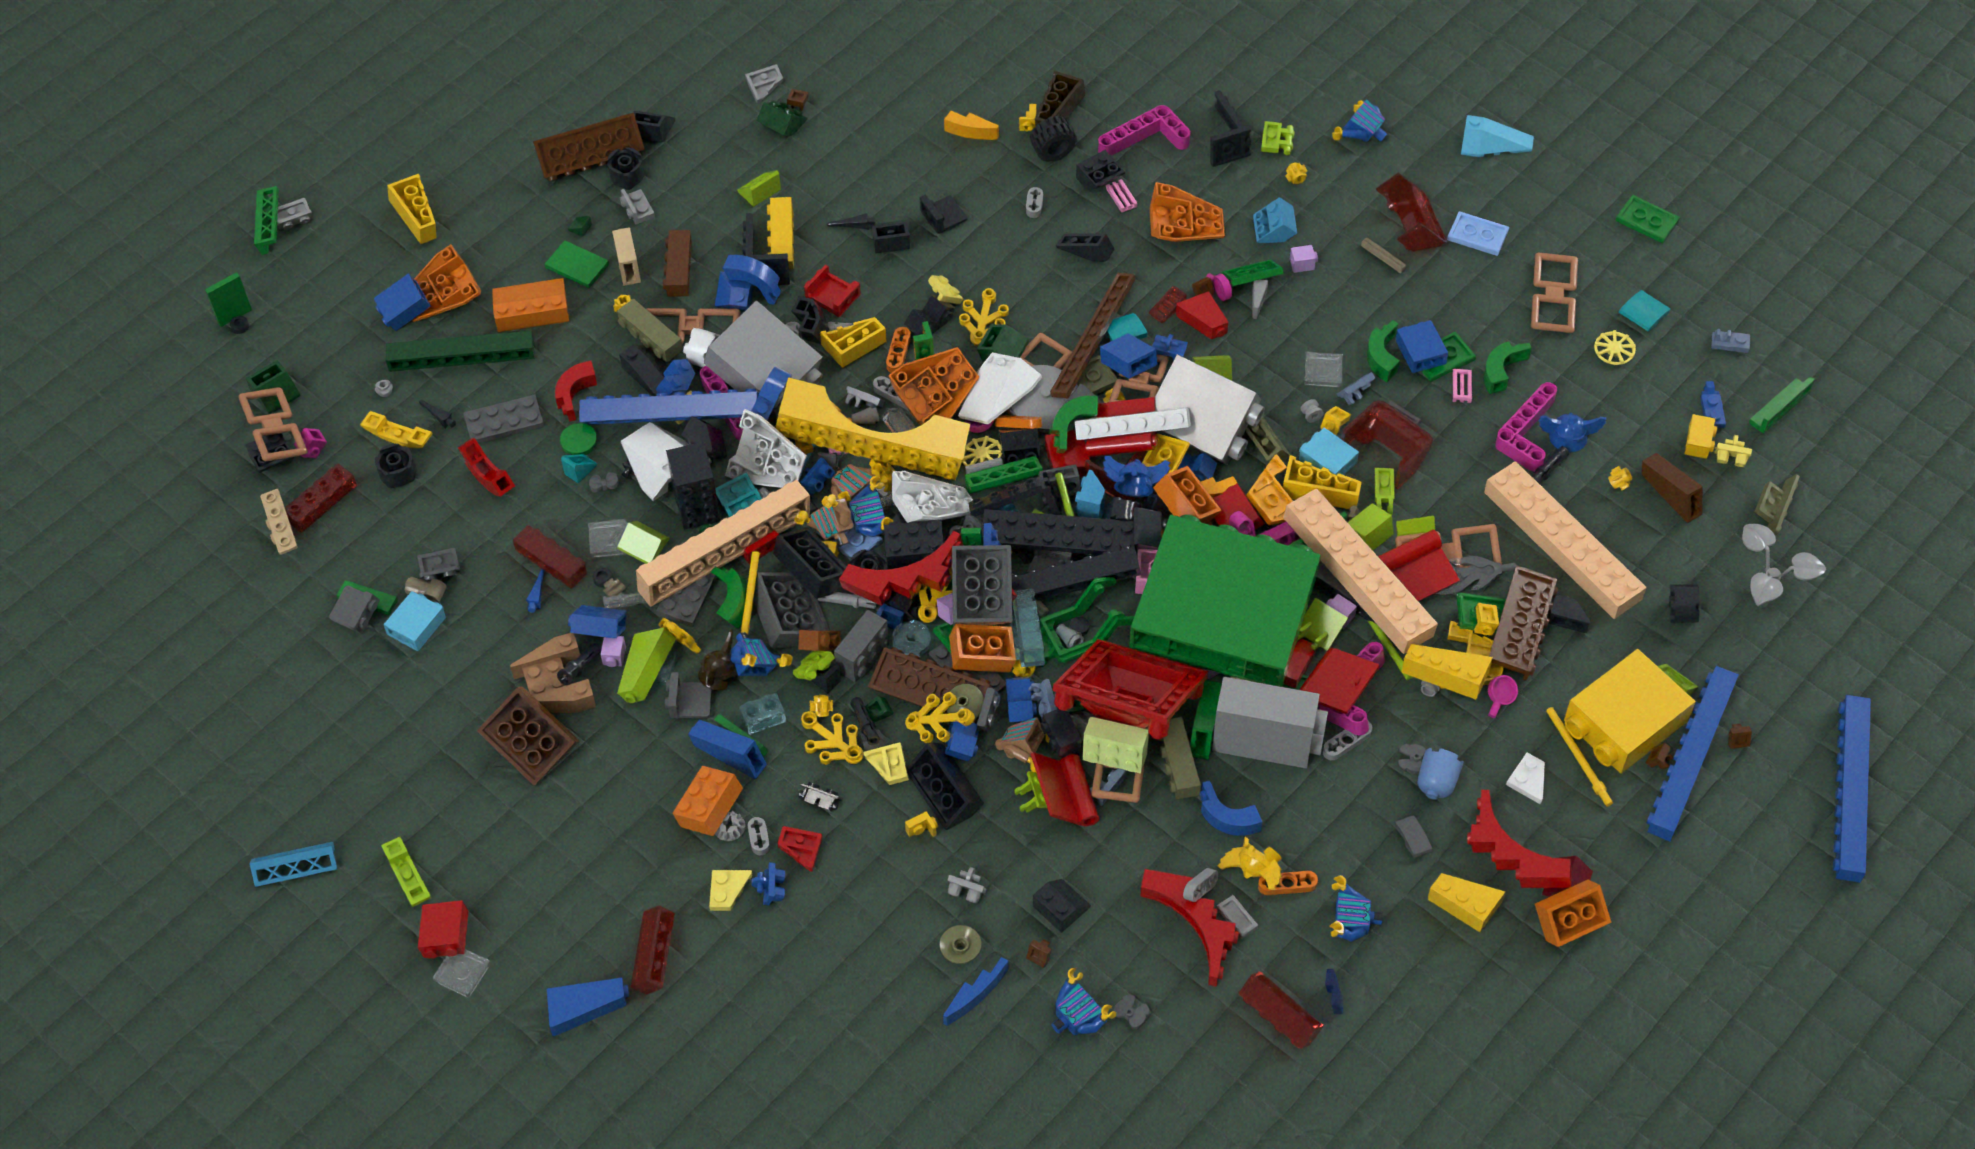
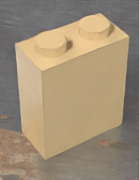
M630 228L612 231L623 286L641 283Z

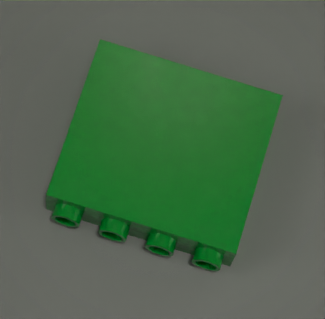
M1170 515L1131 625L1129 648L1251 682L1283 687L1316 581L1321 554L1314 553L1310 547L1301 544L1291 547L1276 543L1268 535L1260 534L1254 537L1242 534L1230 525H1219L1216 527L1204 524L1192 515H1182L1181 517Z

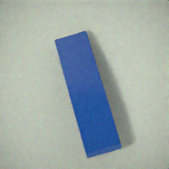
M1001 957L991 973L982 970L973 986L965 982L944 1013L943 1024L946 1026L950 1025L982 1002L1009 970L1008 960Z

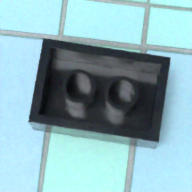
M941 519L884 525L888 569L901 568L921 561L943 544Z

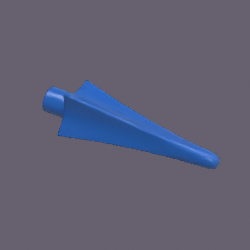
M544 569L540 570L539 576L526 599L528 611L534 613L536 608L541 609Z

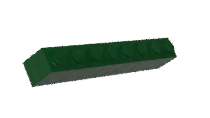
M532 331L386 343V364L389 372L535 359Z

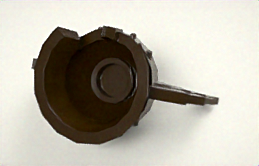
M733 629L729 631L722 649L706 654L702 660L698 677L700 682L710 689L726 690L728 685L726 679L736 676L737 670L735 664L731 661V654H729L733 641Z

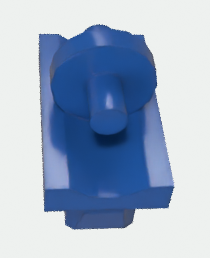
M1169 334L1168 337L1156 335L1152 347L1156 349L1158 355L1170 356L1173 361L1177 354L1184 357L1188 342L1173 339V334Z
M820 458L811 469H805L804 473L806 475L800 483L807 489L810 495H814L815 492H820L823 489L825 480L832 478L835 471L824 458Z
M769 862L768 869L764 873L759 872L757 877L752 879L751 885L757 888V893H763V905H770L772 901L783 900L785 889L775 887V883L782 884L784 882L785 870L775 868V863Z

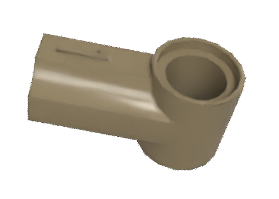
M410 577L405 583L404 590L406 594H410L411 591L417 594L421 593L428 600L439 603L446 590V585L437 579L426 581Z

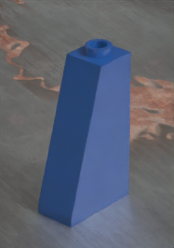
M700 719L688 733L695 747L753 779H756L767 765L753 739Z
M623 978L548 988V1013L552 1036L559 1035L626 1006V998L629 997V987L624 985Z

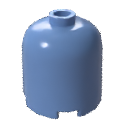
M1432 748L1425 750L1417 784L1428 798H1446L1453 793L1464 761L1457 760V754L1444 749H1439V752L1432 751Z

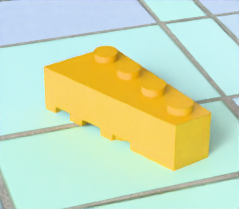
M416 174L387 185L390 203L419 243L423 244L436 239V224L424 192L423 184L421 183L420 175Z
M770 198V204L767 205V215H770V220H767V229L771 231V236H768L767 240L768 247H771V252L768 254L788 253L789 269H794V247L792 245L794 244V211L792 198Z
M1290 455L1283 489L1291 499L1295 500L1318 489L1333 507L1350 509L1352 506L1358 505L1362 482L1342 474H1332L1329 469L1323 467L1322 469L1312 466V463L1304 461V463L1296 460V457Z
M1411 644L1404 658L1402 673L1476 700L1489 674L1493 657Z

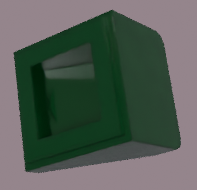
M576 217L569 226L568 231L584 236L592 225L591 217Z
M879 695L865 706L871 721L874 723L894 714L888 701Z

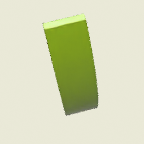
M399 836L381 845L411 906L414 907L430 899L431 896L417 872L401 837Z

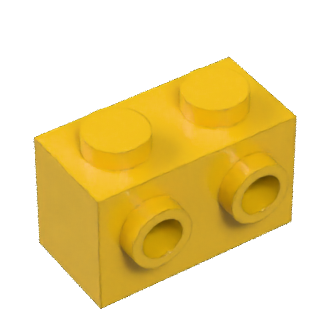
M1692 415L1688 429L1685 455L1707 459L1709 452H1713L1715 441H1712V437L1715 438L1717 427L1714 426L1715 418Z

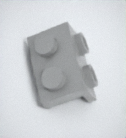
M305 198L278 207L277 225L279 230H288L296 224H305L310 219H313L312 212Z

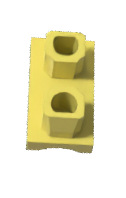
M1734 435L1733 440L1725 439V444H1717L1715 448L1717 463L1727 464L1729 456L1736 457L1735 466L1744 467L1751 456L1752 449L1744 448L1745 442L1738 441V435Z

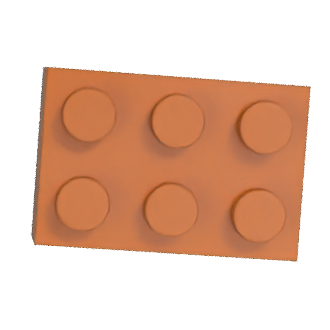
M1188 466L1165 474L1153 487L1159 498L1163 500L1174 516L1192 515L1198 518L1201 523L1207 524L1221 511L1220 507Z
M955 624L949 635L953 670L1010 672L1016 662L1012 627Z
M702 766L672 814L682 828L714 836L743 787L735 774Z
M1585 880L1535 903L1545 939L1557 947L1611 923L1601 886L1590 880Z

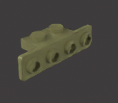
M1797 474L1784 482L1782 490L1771 481L1766 483L1754 511L1769 522L1767 527L1774 535L1781 531V524L1787 516L1786 511L1793 500V493L1798 487L1797 483L1800 476Z

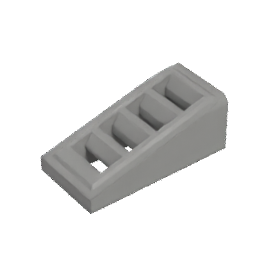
M1256 280L1253 282V319H1257L1267 293L1268 280Z

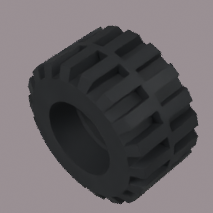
M1062 116L1044 119L1036 125L1030 134V142L1038 157L1046 162H1053L1067 156L1068 153L1073 151L1078 140L1069 121Z

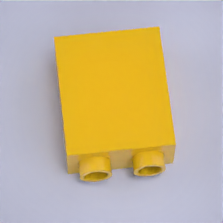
M1636 649L1570 700L1564 718L1565 727L1572 737L1578 740L1583 738L1593 747L1594 755L1602 765L1606 767L1612 765L1622 774L1649 753L1653 747L1658 746L1689 721L1696 701L1639 649Z

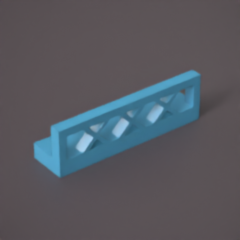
M333 842L251 859L250 868L255 887L336 870L337 865ZM329 855L331 865L323 867L317 861L320 856ZM301 860H306L312 864L309 870L302 871L296 866ZM285 864L292 869L288 875H281L276 872L279 865ZM266 869L271 874L268 879L259 881L256 870Z

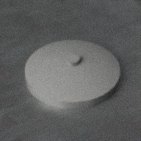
M1048 365L1031 366L1042 375V378L1032 391L1012 405L1009 410L1013 416L1042 417V427L1037 428L1038 432L1049 433L1055 415L1067 400L1066 398L1052 397L1050 393L1062 370Z

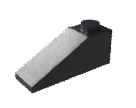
M1106 233L1063 234L1056 245L1058 249L1090 261H1108L1115 250Z

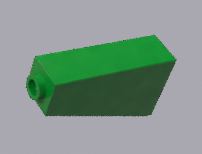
M1208 680L1204 682L1203 694L1199 700L1192 730L1190 749L1193 757L1209 760L1222 683Z

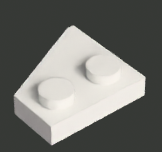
M1527 752L1508 779L1506 785L1541 804L1543 799L1545 762Z

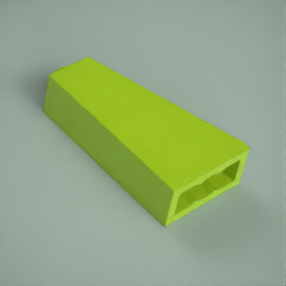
M665 628L634 634L617 694L628 703L645 700L676 637Z

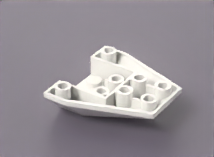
M991 353L976 372L979 378L965 397L958 416L961 419L989 424L1032 391L1041 380L1042 375L1021 358Z
M744 409L739 427L743 428L736 455L729 459L725 476L734 479L747 472L750 480L755 485L780 488L795 480L799 482L807 455L762 416Z
M651 422L621 440L622 447L641 489L652 501L668 492V483L671 482L666 450L690 444Z
M893 471L892 500L907 523L946 520L970 513L968 503L973 499L964 487L907 471Z

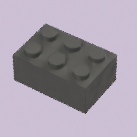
M867 610L834 651L835 664L839 665L841 675L855 683L860 677L862 678L865 675L867 667L871 663L873 664L879 652L888 646L889 639L886 619Z

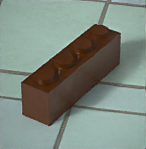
M669 230V237L665 239L668 251H665V262H667V265H664V276H666V279H663V290L667 291V297L689 296L692 250L691 231Z

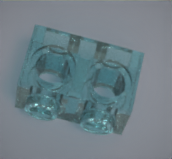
M777 693L765 695L761 699L748 701L739 706L741 718L749 735L786 722L785 711Z

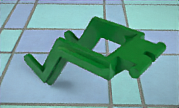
M1114 577L1094 578L1074 606L1042 617L1040 619V630L1037 633L1031 634V632H1026L1024 634L1031 650H1034L1033 654L1040 667L1047 664L1046 661L1055 657L1059 664L1079 658L1098 639L1107 641L1118 626L1132 625L1134 616H1125L1122 611L1113 609L1108 612V619L1092 640L1068 649L1063 647L1053 628L1055 625L1084 615L1098 594L1105 591L1104 587L1116 584Z

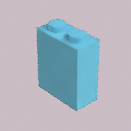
M1325 427L1320 432H1316L1308 443H1304L1299 449L1300 462L1304 463V461H1307L1316 468L1322 469L1323 467L1329 469L1335 475H1345L1357 464L1359 451Z
M411 591L384 623L388 636L419 651L445 620L444 608L440 603L428 600L423 594Z

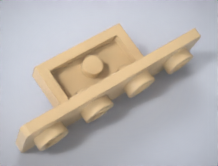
M275 489L262 494L260 497L267 515V520L265 521L268 529L272 531L270 537L273 544L277 546L279 554L282 555L297 549L298 546L279 490Z

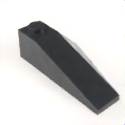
M633 344L619 354L621 366L650 395L656 396V388L665 377L663 373L667 369L663 359L658 358L652 349L646 348L644 345Z

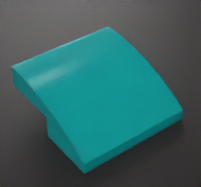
M1640 290L1622 306L1619 313L1643 329L1650 331L1657 326L1659 320L1669 314L1671 309Z
M1135 313L1113 319L1105 336L1110 341H1113L1129 333L1137 339H1143L1147 337L1148 332Z
M747 472L715 488L717 499L728 517L735 515L739 510H744L755 501L762 499Z

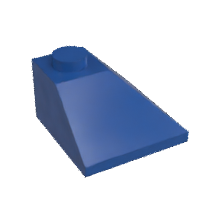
M720 271L715 307L746 311L752 304L754 285L741 280L730 281L726 273Z

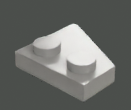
M777 64L745 74V79L757 104L783 82V76Z

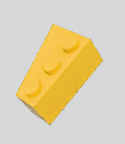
M876 317L854 322L852 326L844 328L840 326L837 327V330L826 332V330L820 332L821 345L842 368L887 342L886 328Z
M1441 873L1431 886L1427 899L1473 929L1481 932L1502 904L1505 891Z

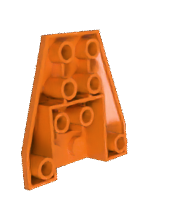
M1155 183L1150 204L1151 236L1173 242L1224 238L1222 208L1173 185Z
M451 244L438 252L414 278L431 307L416 316L412 321L416 322L460 307L481 294V289L469 268Z
M958 347L903 364L888 375L896 394L920 425L930 420L933 415L951 419L979 378Z

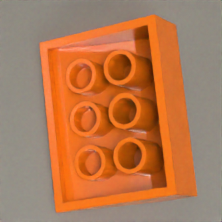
M564 278L492 289L494 318L498 332L570 321Z

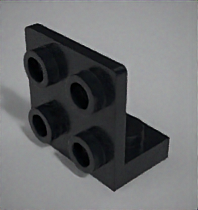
M926 194L919 197L920 211L937 234L967 221V216L951 195L936 202L930 200Z

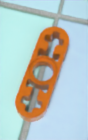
M899 327L894 332L886 359V368L890 373L905 362L911 340L910 330L906 327ZM900 347L903 351L897 353L894 349Z
M1001 415L995 419V426L1028 429L1041 428L1042 417Z
M1312 871L1281 873L1282 878H1280L1278 887L1276 885L1275 890H1269L1264 885L1266 880L1261 876L1258 882V890L1264 895L1312 892L1317 887L1318 877ZM1306 878H1309L1311 881L1310 885L1305 881ZM1285 879H1290L1293 881L1294 885L1291 887H1285L1282 884V881Z

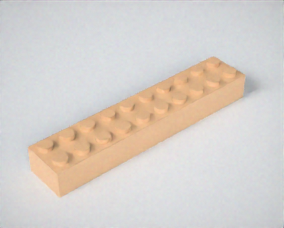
M1516 461L1487 479L1484 493L1613 619H1616L1643 600L1647 587Z
M798 480L787 483L783 488L769 493L767 497L760 501H755L744 510H739L735 515L720 521L719 524L705 529L703 533L689 538L687 542L677 545L669 552L657 556L653 561L641 565L636 570L638 592L651 607L708 575L715 566L720 568L743 555L744 548L774 530L780 534L796 525L797 523L794 521V518L800 511H806L808 517H810L809 493Z
M1318 489L1309 492L1286 506L1284 520L1314 553L1321 554L1320 560L1403 654L1408 651L1411 644L1420 645L1434 637L1438 623Z

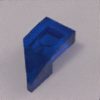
M1327 969L1325 986L1327 992L1332 993L1331 1006L1334 1014H1343V998L1337 976L1333 969Z

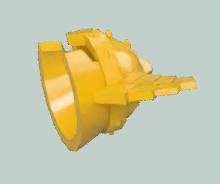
M1244 837L1243 847L1232 848L1231 851L1225 853V856L1220 859L1221 863L1217 865L1221 870L1230 867H1240L1246 879L1262 876L1266 880L1269 890H1275L1276 885H1279L1280 878H1282V869L1278 864L1282 859L1281 856L1271 847H1267L1263 854L1255 849L1246 837Z

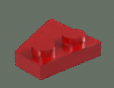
M783 826L778 840V848L807 870L813 872L823 837L820 833Z

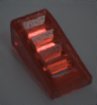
M1176 286L1171 287L1149 311V314L1159 322L1164 323L1176 312V304L1187 299L1186 293Z

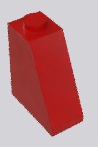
M1209 291L1176 304V316L1208 338L1214 339L1228 333L1229 322Z

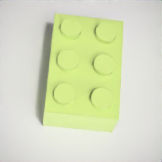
M1090 717L1084 732L1083 760L1141 773L1147 757L1148 729Z

